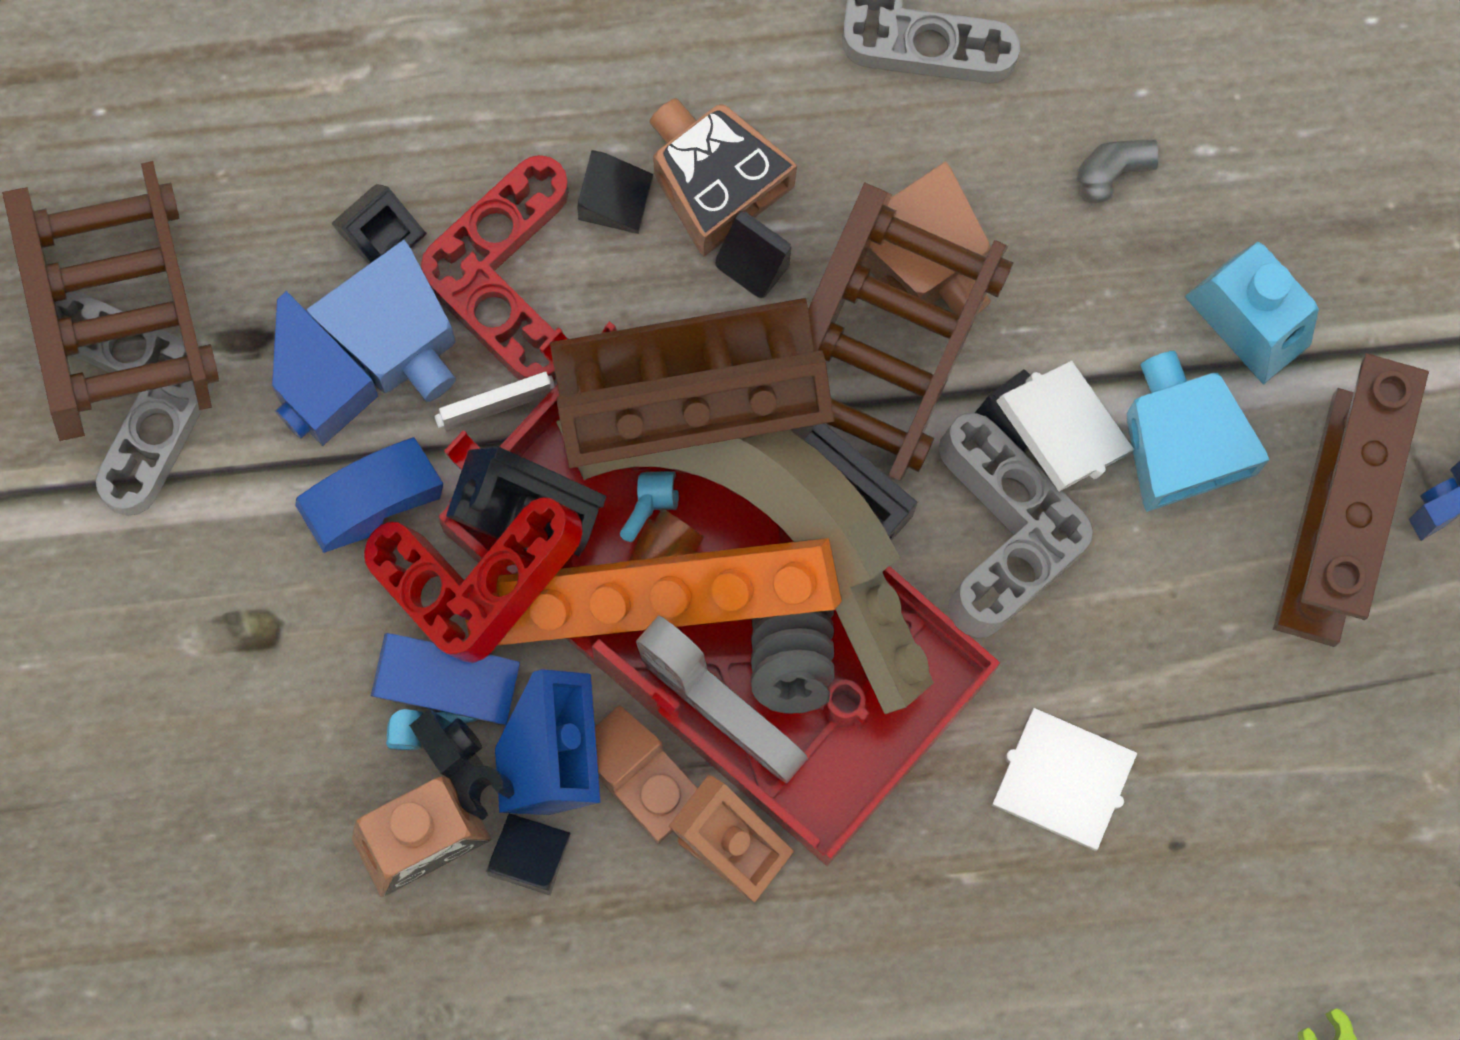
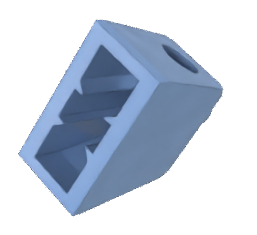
M405 240L399 242L306 309L310 316L373 380L374 385L384 393L392 391L409 379L424 400L430 402L449 390L456 381L455 376L439 357L456 342L452 327Z

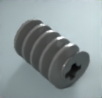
M834 610L752 619L753 631L751 641L753 652L751 654L753 673L751 675L752 693L759 703L772 711L805 713L819 709L829 702L830 691L827 686L835 678L834 664L831 662L834 657V644L831 641L834 636V625L831 620Z

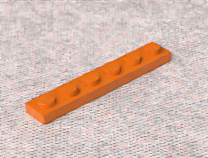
M829 538L563 568L559 570L498 645L646 630L657 616L663 617L675 627L835 610L842 602ZM519 574L499 576L497 593L500 597L507 595L514 589ZM467 627L468 635H470L471 631Z

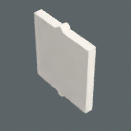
M1073 361L1063 364L1043 375L1038 372L1032 373L1026 379L1025 384L1003 394L996 400L1059 492L1088 476L1093 479L1099 478L1105 472V467L1124 458L1134 450Z
M543 372L439 408L440 414L434 417L438 428L444 427L445 431L544 398L555 387L552 375L548 376L547 372Z
M1033 708L1016 749H1011L1006 754V761L1009 763V766L992 806L1097 851L1114 809H1119L1124 804V799L1120 794L1137 756V752Z

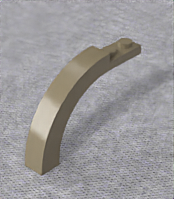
M559 420L556 423L563 435L561 422ZM791 430L578 467L584 480L612 470L630 467H661L699 475L721 484L746 498L776 522L794 542L829 538L842 599L836 611L884 714L906 708L934 683L929 673L927 657L922 648L915 643L903 618L899 597L896 591L887 583L882 573L900 558L885 528L865 499L842 472L817 449Z

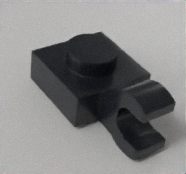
M428 709L409 725L440 774L450 778L456 788L459 803L465 811L481 820L488 816L486 809L481 805L480 797L482 791L489 785H492L496 792L508 799L514 795V788L508 777L492 767L483 765L476 754L482 749V745L474 732L461 719L457 718L451 723Z

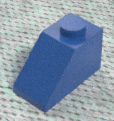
M287 291L277 298L272 387L282 405L275 412L297 437L302 439L309 432L324 446L378 397L373 380Z
M545 669L532 673L495 747L496 770L508 777L514 788V795L509 799L498 793L499 813L551 815L601 803L591 674Z

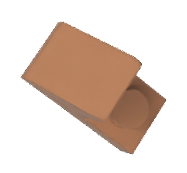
M619 705L595 726L599 780L655 842L660 844L673 832L668 827L698 788L663 751L662 742Z
M710 774L668 826L679 836L677 841L680 846L754 903L794 853V850L725 783Z

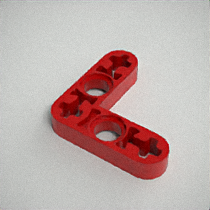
M542 155L532 156L520 162L430 244L424 252L421 261V269L436 298L518 380H523L543 372H547L548 376L552 375L553 380H556L555 368L550 362L545 367H542L537 362L530 364L528 367L523 365L526 361L525 351L513 338L521 323L526 321L529 325L521 328L523 337L534 348L539 349L555 330L495 272L497 268L549 222L567 202L569 190L565 170L553 158ZM534 176L537 180L543 181L550 176L552 178L551 189L553 194L549 197L540 192L534 194L525 203L526 214L530 217L524 220L516 205L506 198L512 195L518 205L530 193L529 178ZM489 214H503L513 223L512 233L502 242L496 243L488 242L481 238L477 232L481 220ZM467 236L475 251L485 258L482 261H478L472 251L460 264L462 278L456 281L448 275L440 281L438 279L440 275L438 261L444 258L452 264L466 253L465 244L461 239ZM496 297L503 299L511 307L510 317L501 326L486 327L476 319V308L483 300ZM511 338L506 347L500 344Z
M541 497L531 501L523 508L465 580L423 535L399 522H387L376 528L367 540L364 550L365 564L372 575L440 650L464 662L475 663L486 658L496 648L574 554L581 542L583 533L582 521L575 511L552 498ZM549 521H551L550 526L554 530V533L552 537L547 540L548 535L545 532L544 528ZM396 546L404 559L413 563L408 569L395 564L397 558L393 551ZM525 548H528L526 552L535 556L533 561L522 555ZM515 564L519 574L517 584L510 593L500 597L497 593L498 578L503 570ZM439 576L442 585L440 595L433 604L423 607L421 603L423 587L431 578ZM455 614L469 620L467 627L471 633L465 641L466 634L456 622L449 620Z

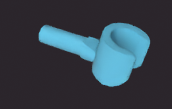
M675 471L640 473L637 486L638 502L620 531V536L623 540L627 542L634 541L648 517L652 515L653 510L677 509L679 493L677 490H673L676 476Z
M409 709L399 710L394 713L387 725V747L394 750L422 749V744L409 725L424 713ZM442 711L436 712L451 723L457 718L461 719L464 723L477 721V719Z

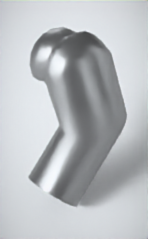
M1156 139L1115 141L1099 145L1078 168L1077 181L1081 182V198L1090 203L1106 202L1113 196L1112 182L1122 172L1157 170L1158 146Z

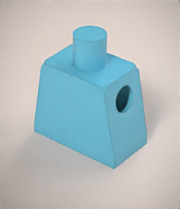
M1258 241L1229 259L1185 296L1190 304L1263 385L1312 344L1319 311L1316 302L1294 279L1289 270L1275 258L1265 245Z
M1176 351L1155 355L1140 364L1151 393L1133 401L1127 412V424L1131 445L1134 448L1133 455L1146 512L1256 476L1269 461L1267 452L1223 378L1218 373H1211L1187 381Z

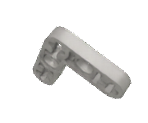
M847 0L842 43L847 57L855 64L869 68L983 83L1000 82L1008 78L1015 69L1020 53V40L1015 30L1006 23L982 18L902 8L903 0ZM868 9L873 11L880 10L877 35L882 38L877 39L875 47L864 46L863 36L859 35L863 34L865 30ZM933 30L945 37L948 49L938 57H926L916 50L913 40L919 33ZM959 35L967 36L963 61L955 60L959 46ZM986 41L998 42V52L1003 54L999 55L997 63L985 61V52L981 50L984 49Z
M76 291L66 293V300L55 302L59 319L63 315L73 317L79 309L84 320L123 312ZM162 329L140 334L146 339V349L142 357L133 363L125 364L113 358L112 348L116 340L98 343L97 350H92L96 344L79 347V354L73 356L110 373L158 362L161 346H166L162 351L165 360L186 356L182 338ZM192 381L182 383L181 387H176V384L139 392L96 477L97 492L105 504L117 514L126 516L138 515L149 509L156 500L202 412L198 407ZM215 383L207 384L209 395L211 394ZM156 413L168 415L173 419L174 425L172 435L168 440L156 445L147 444L141 440L139 429L146 417ZM133 446L146 458L158 460L154 467L149 466L146 461L142 460L135 475V478L142 485V489L138 494L128 491L122 499H118L119 491L112 484L116 476L127 478L137 463L132 454L127 453L129 447Z
M965 413L954 420L940 439L939 453L947 468L1014 534V536L973 570L949 599L948 610L950 618L956 627L966 635L983 638L996 633L1068 569L1092 541L1093 530L1084 512L1062 490L1059 492L1050 478L994 422L977 413ZM972 439L980 448L977 447L969 451L963 446L962 442L967 443ZM995 460L999 466L990 475L985 468H989ZM1003 478H1012L1021 482L1028 490L1029 501L1018 502L1012 500L1003 491L1001 480ZM1040 505L1045 512H1042L1037 520H1035L1031 515ZM1062 529L1069 537L1059 542L1051 533ZM1019 557L1027 561L1034 569L1035 581L1023 582L1015 578L1008 569L1007 558ZM994 587L1000 594L999 597L989 608L979 612L974 608L972 602L981 599Z
M657 616L637 639L636 644L642 661L651 672L777 778L788 783L808 759L807 755L795 743L707 670L703 652L669 621L661 616Z

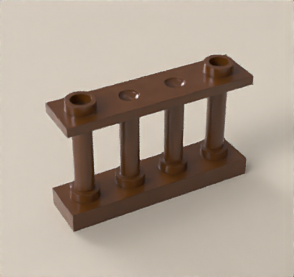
M153 161L141 163L147 194L48 214L46 208L34 211L28 187L2 192L50 413L59 442L85 436L80 412L92 410L91 403L192 381L199 410L212 408L207 384L219 382L217 367L211 344L198 347L168 221L180 219L171 182L159 185ZM152 218L154 220L160 247L60 268L58 262L46 264L43 248L55 246L54 239ZM162 272L167 274L173 301L73 323L71 317L61 319L58 317L55 302L66 300V293ZM176 326L180 328L186 356L87 378L84 377L83 372L71 374L68 356L79 354V347Z
M864 182L808 308L814 352L822 350L827 362H830L832 357L923 397L908 433L831 398L834 422L826 424L897 455L888 476L900 481L905 476L908 468L917 472L921 470L934 441V437L924 433L986 294L999 297L1014 262L1003 258L1008 246L994 240L987 257H984L895 217L897 210L888 207L892 194ZM885 240L975 280L976 282L961 315H956L869 276L871 269L861 264L871 242L882 245ZM858 299L949 339L935 373H929L843 334L845 327L836 324V320L845 300L856 304Z
M806 298L550 342L560 395L557 397V405L569 468L834 422L826 360L822 350L814 352Z
M1365 353L1362 358L1354 392L1337 388L1333 393L1273 630L1335 647L1340 643L1346 615L1362 620L1368 619L1429 374L1428 370Z

